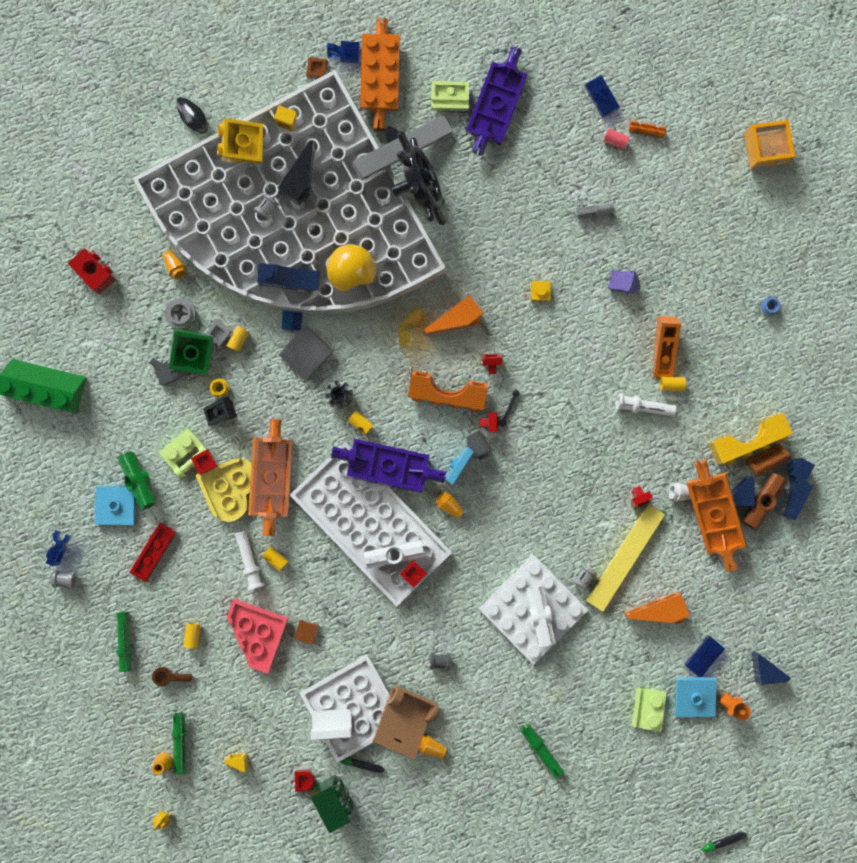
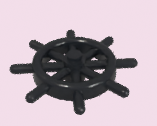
M399 131L397 137L403 150L397 153V157L402 163L406 180L391 186L395 197H399L410 191L419 205L425 210L427 220L432 222L436 217L438 224L444 225L446 221L440 207L445 203V199L442 197L441 188L433 166L424 152L418 147L416 138H411L408 142L405 133Z

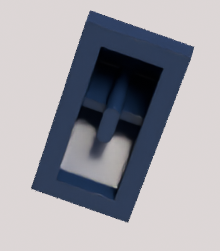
M745 476L731 490L735 505L755 506V479L753 476Z
M755 651L752 652L754 677L757 683L765 685L790 681L791 678L765 657Z

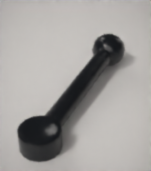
M518 390L513 391V397L505 415L499 421V425L502 427L506 426V420L516 397L520 395Z

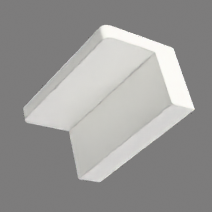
M350 709L312 712L311 740L351 737L352 718Z

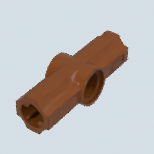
M773 472L769 475L760 492L755 495V506L749 508L742 520L745 525L754 530L760 528L769 511L775 507L776 499L787 483L785 478ZM764 496L768 501L766 506H763L761 503Z

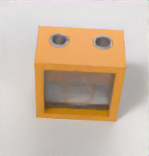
M789 120L754 124L744 133L750 169L785 165L795 157Z

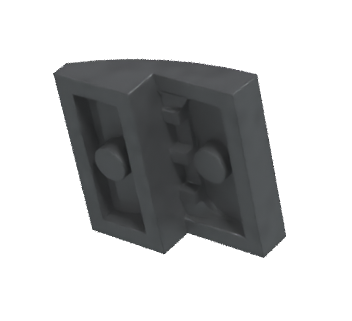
M306 325L285 346L279 356L307 381L325 363L334 350Z

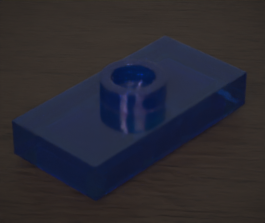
M602 75L585 84L584 87L602 118L619 110L620 106Z

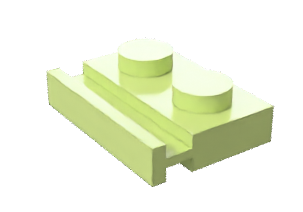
M432 81L431 111H469V82Z
M637 687L632 721L634 728L662 731L666 701L665 691Z

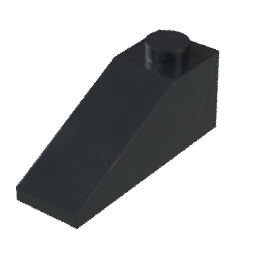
M311 140L307 143L278 186L280 194L298 206L302 202H306L310 195L309 191L315 156V145Z

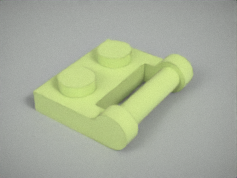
M187 428L161 450L159 454L174 470L175 474L182 479L186 475L185 473L194 466V463L191 459L181 467H179L178 463L196 447L199 449V452L195 455L205 451L207 448L192 430Z

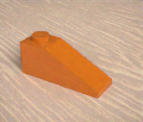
M469 295L425 328L424 333L427 336L464 329L471 325L475 327L482 321L481 317L484 313Z
M658 316L653 377H673L681 323L677 317Z
M675 592L624 613V616L634 620L679 624L686 621L685 618L689 617L690 614L682 594Z

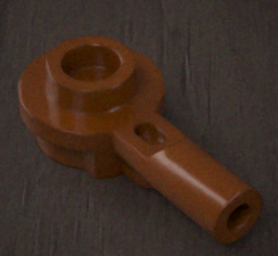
M159 667L153 672L152 680L154 684L162 687L169 684L170 681L191 682L192 674L171 673L167 667Z

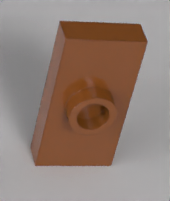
M778 444L746 460V465L758 477L791 460V455Z

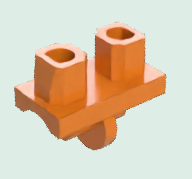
M725 692L719 701L728 708L725 711L730 716L734 714L736 719L740 721L747 720L751 715L749 706L742 703L743 699L739 696L733 698Z

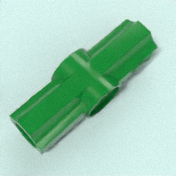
M130 451L119 456L118 461L125 475V486L128 491H132L139 509L146 510L155 506L157 502L150 488L149 474L146 470H142L135 452Z

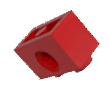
M84 248L67 264L94 292L100 295L116 280L112 275L114 272L107 264L102 265L99 262L101 258L93 250L90 252ZM96 266V272L90 274L91 268Z

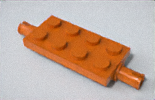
M381 18L376 19V34H362L360 110L372 112L374 115L373 130L378 131V124H380V132L385 131V115L387 112L398 111L400 35L387 34L388 19L383 18V25H381Z
M270 419L269 436L267 438H253L248 515L262 516L264 518L262 536H275L276 519L278 517H288L293 440H285L281 437V419Z
M703 459L702 462L698 460L694 462L699 478L688 480L687 487L707 554L717 553L722 556L727 572H731L730 568H732V571L738 569L734 553L737 549L746 548L747 543L726 473L710 475L707 460Z

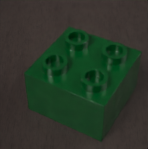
M336 775L315 785L310 797L329 834L351 822L353 808L355 807L351 797H347L344 792L345 786L343 781L337 779Z

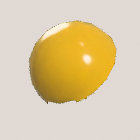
M354 244L337 248L329 257L326 267L327 276L332 286L343 293L355 287L373 283L377 272L375 260L370 252L362 246Z

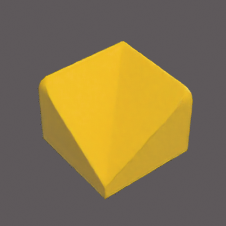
M278 105L274 116L276 125L295 132L296 111Z
M248 753L229 754L225 759L226 766L229 769H237L246 773L249 768Z

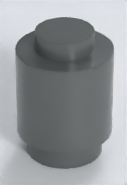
M477 431L466 437L468 447L474 451V459L479 458L481 461L490 456L489 452L492 450L484 434Z

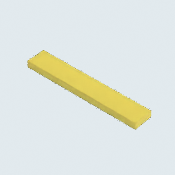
M650 504L646 505L586 599L587 602L602 612L605 610L665 514Z

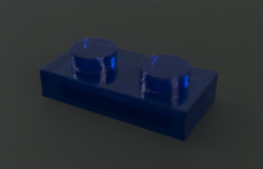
M708 635L684 665L695 675L702 677L725 648Z

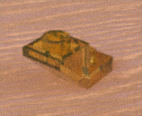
M415 306L398 326L400 348H408L407 343L411 342L410 331H406V329L421 328V322H424V312L419 310V306Z

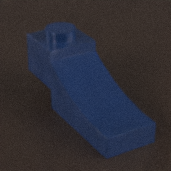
M259 263L257 283L259 286L279 287L280 289L319 291L320 271Z
M794 458L787 466L788 472L786 475L790 479V492L782 516L789 520L797 519L813 488V485L807 483V480L815 465L803 458Z

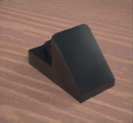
M229 396L223 397L203 408L208 426L237 417L233 402Z

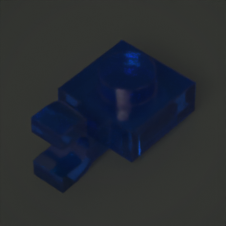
M341 41V46L327 43V57H340V62L359 63V42Z
M55 530L53 540L56 544L48 550L45 564L50 566L60 565L67 549L65 546L70 541L72 535L66 534L64 539L61 540V531Z

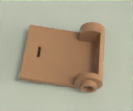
M395 685L389 694L372 742L415 760L427 723L436 719L439 715L438 703Z

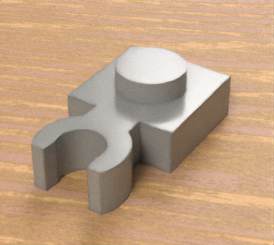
M215 320L205 334L214 337L211 355L216 352V345L223 346L233 332L219 320Z

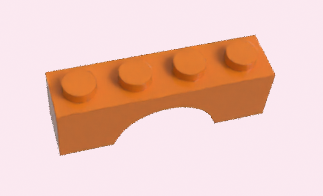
M412 371L408 397L417 402L426 400L431 401L430 403L434 405H442L444 403L449 404L452 408L467 407L470 411L478 412L479 410H484L488 383L469 380L462 389L448 392L440 389L435 384L432 374Z

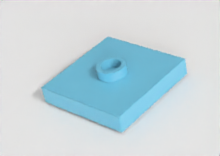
M463 448L458 458L455 457L449 466L451 469L446 475V482L452 485L455 484L472 457L473 450Z
M96 486L95 525H135L136 500L132 491H128L126 486Z
M676 677L675 716L715 717L716 678Z

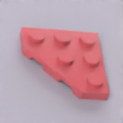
M234 598L227 615L228 622L235 632V637L246 656L249 667L268 674L289 617Z

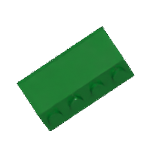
M12 359L0 373V395L77 414L87 377Z

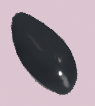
M182 97L177 98V110L182 121L193 131L200 134L206 133L208 131V123L201 108L190 100Z

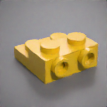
M224 118L222 124L218 125V136H221V143H218L217 155L221 156V161L239 164L241 161L261 164L263 124Z

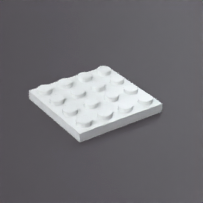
M532 555L479 607V610L533 665L553 645L539 647L535 627L532 625L529 609L531 608L526 588L543 585L547 605H549L553 622L551 624L555 642L588 611L535 555Z
M367 654L301 691L299 694L311 716L313 711L351 710V737L324 739L338 763L373 743L372 740L390 693L370 656Z

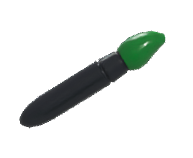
M351 757L339 761L346 766L351 765L376 773H383L385 771L380 765L352 759Z
M738 832L714 842H709L703 846L701 851L712 852L715 849L741 841L747 834L746 832Z

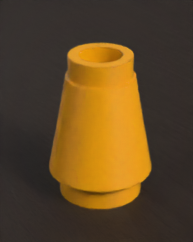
M172 250L166 251L162 255L170 277L177 280L187 274L186 266Z
M445 491L435 501L438 505L437 508L456 519L464 512L454 497Z
M423 735L418 749L420 754L441 759L445 756L447 750L446 747L428 735Z
M166 752L158 754L154 760L152 771L155 774H161L171 770L174 764L173 757Z

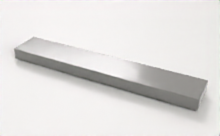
M441 116L405 135L408 142L411 138H416L418 147L422 150L451 135L453 129L445 117ZM397 138L354 160L351 165L361 180H364L400 161L397 153L402 151L403 147Z

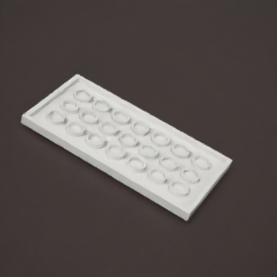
M346 442L339 447L347 450L352 449ZM329 457L290 496L397 607L452 552L389 486L346 477L347 461L331 459ZM419 540L422 541L425 557L413 560L427 574L414 588L400 575L412 560L370 569L366 567L364 552ZM392 549L389 551V557L396 560L400 557V553L398 550Z

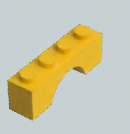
M779 413L760 421L759 432L755 439L749 443L739 442L731 435L714 440L708 443L716 464L727 466L734 463L737 457L741 456L743 459L753 455L752 451L756 449L762 451L770 448V443L776 441L779 444L788 440L787 436L792 435L793 432L785 414Z

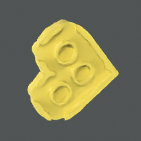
M232 459L218 465V467L202 476L196 475L210 511L214 517L221 521H236L248 511L249 502L247 495L250 494L252 464L249 460Z

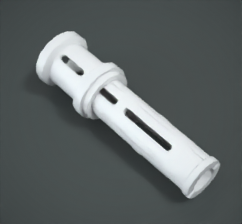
M619 393L616 401V410L619 411L621 409L630 410L632 413L642 411L674 417L676 413L675 405L641 400L638 396L633 398Z
M243 531L234 534L244 566L242 573L246 576L248 583L247 590L265 586L261 582L259 575L260 568L255 565L247 532Z

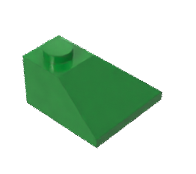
M173 328L169 369L208 375L214 337L195 331Z

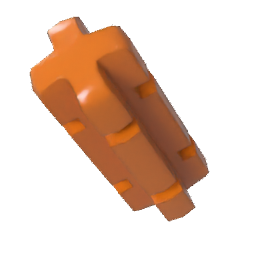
M632 120L629 124V131L633 133L638 131L639 134L656 135V137L664 138L666 127H656L654 124L643 122L639 124L638 121Z

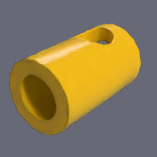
M236 326L226 346L239 353L250 332Z
M685 377L660 378V391H685Z
M357 411L347 421L365 436L374 426Z
M272 546L262 555V558L278 572L288 563V560Z
M186 623L184 648H198L201 624Z

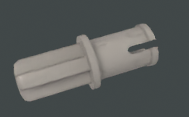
M613 201L602 204L593 203L592 206L577 208V219L598 218L601 215L613 214L615 212Z

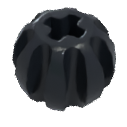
M340 380L334 381V387H331L329 384L326 389L331 392L325 393V399L331 398L332 400L328 405L333 408L338 403V409L344 408L343 403L346 402L349 406L352 401L347 399V397L353 396V390H346L350 385L344 382L340 386ZM339 390H341L344 396L337 399L335 393H339Z

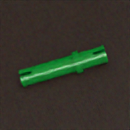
M129 611L116 613L118 650H116V654H118L119 672L131 671L130 653H132V648H130Z
M183 712L173 714V731L171 736L173 737L174 745L173 773L176 775L186 773L185 740L187 730L185 726L186 713Z
M530 723L526 724L527 727L523 726L520 732L529 742L531 750H535L554 779L559 778L558 774L562 776L564 770L543 743V738L537 735Z

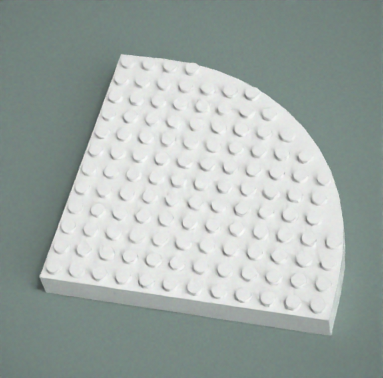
M335 70L242 119V121L263 124L261 164L242 161L239 164L221 161V156L217 155L218 143H221V136H218V133L133 178L163 232L189 261L224 288L248 300L268 307L311 314L344 313L367 309L407 294L439 277L446 271V267L405 194L399 197H395L391 186L398 184V181L390 167L361 180L351 165L354 160L379 147ZM278 105L296 111L295 132L276 125L274 116ZM311 140L315 145V156L309 191L310 195L306 202H302L298 206L280 194L278 186L307 143ZM265 194H268L279 203V206L275 207L270 213L268 220L254 211V208L258 207L263 201ZM348 244L362 246L370 252L375 260L377 270L375 280L371 284L361 285L344 293L340 292L332 286L327 276L326 267L329 257L341 246ZM259 263L320 271L319 291L259 286L257 283Z

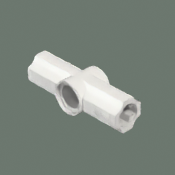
M421 540L364 552L367 569L425 557ZM392 549H396L400 553V557L396 560L389 557V551Z
M543 585L528 587L526 590L531 608L529 612L532 625L535 627L539 647L553 645L556 643L551 624L553 620L550 607L547 605Z

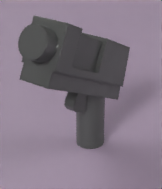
M152 358L149 362L158 370L155 372V375L159 379V385L165 386L175 382L176 379L191 375V372L169 369V363L162 365L155 358Z

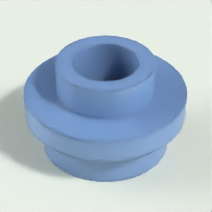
M767 297L762 301L761 309L765 315L774 316L780 311L781 304L777 298ZM768 304H772V310L768 308Z

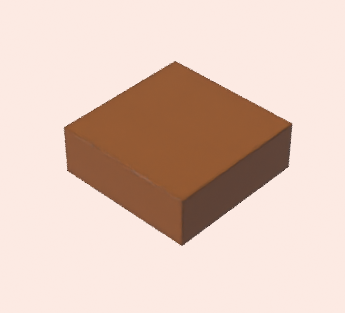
M309 57L307 78L319 79L326 75L328 60Z
M299 620L294 639L313 644L318 624Z

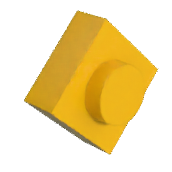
M531 281V301H550L551 281Z

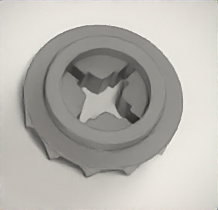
M183 298L172 300L165 309L167 322L178 329L187 328L196 317L193 304ZM180 309H182L184 313L188 314L182 316L181 319H179L178 315L174 314L176 312H180Z

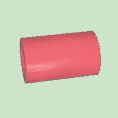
M609 128L603 142L624 150L629 137Z

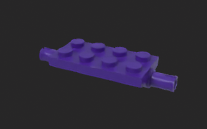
M515 46L510 48L508 58L504 63L499 64L492 61L466 129V133L477 137L472 153L477 154L479 149L478 156L484 155L488 141L498 145L502 144L526 81L527 74L521 72L517 66L522 50L518 48L516 54H514Z
M355 438L350 450L335 446L332 448L331 459L347 461L346 477L417 493L423 492L424 483L428 479L444 483L446 479L444 477L447 473L446 471L432 469L428 466L429 455Z

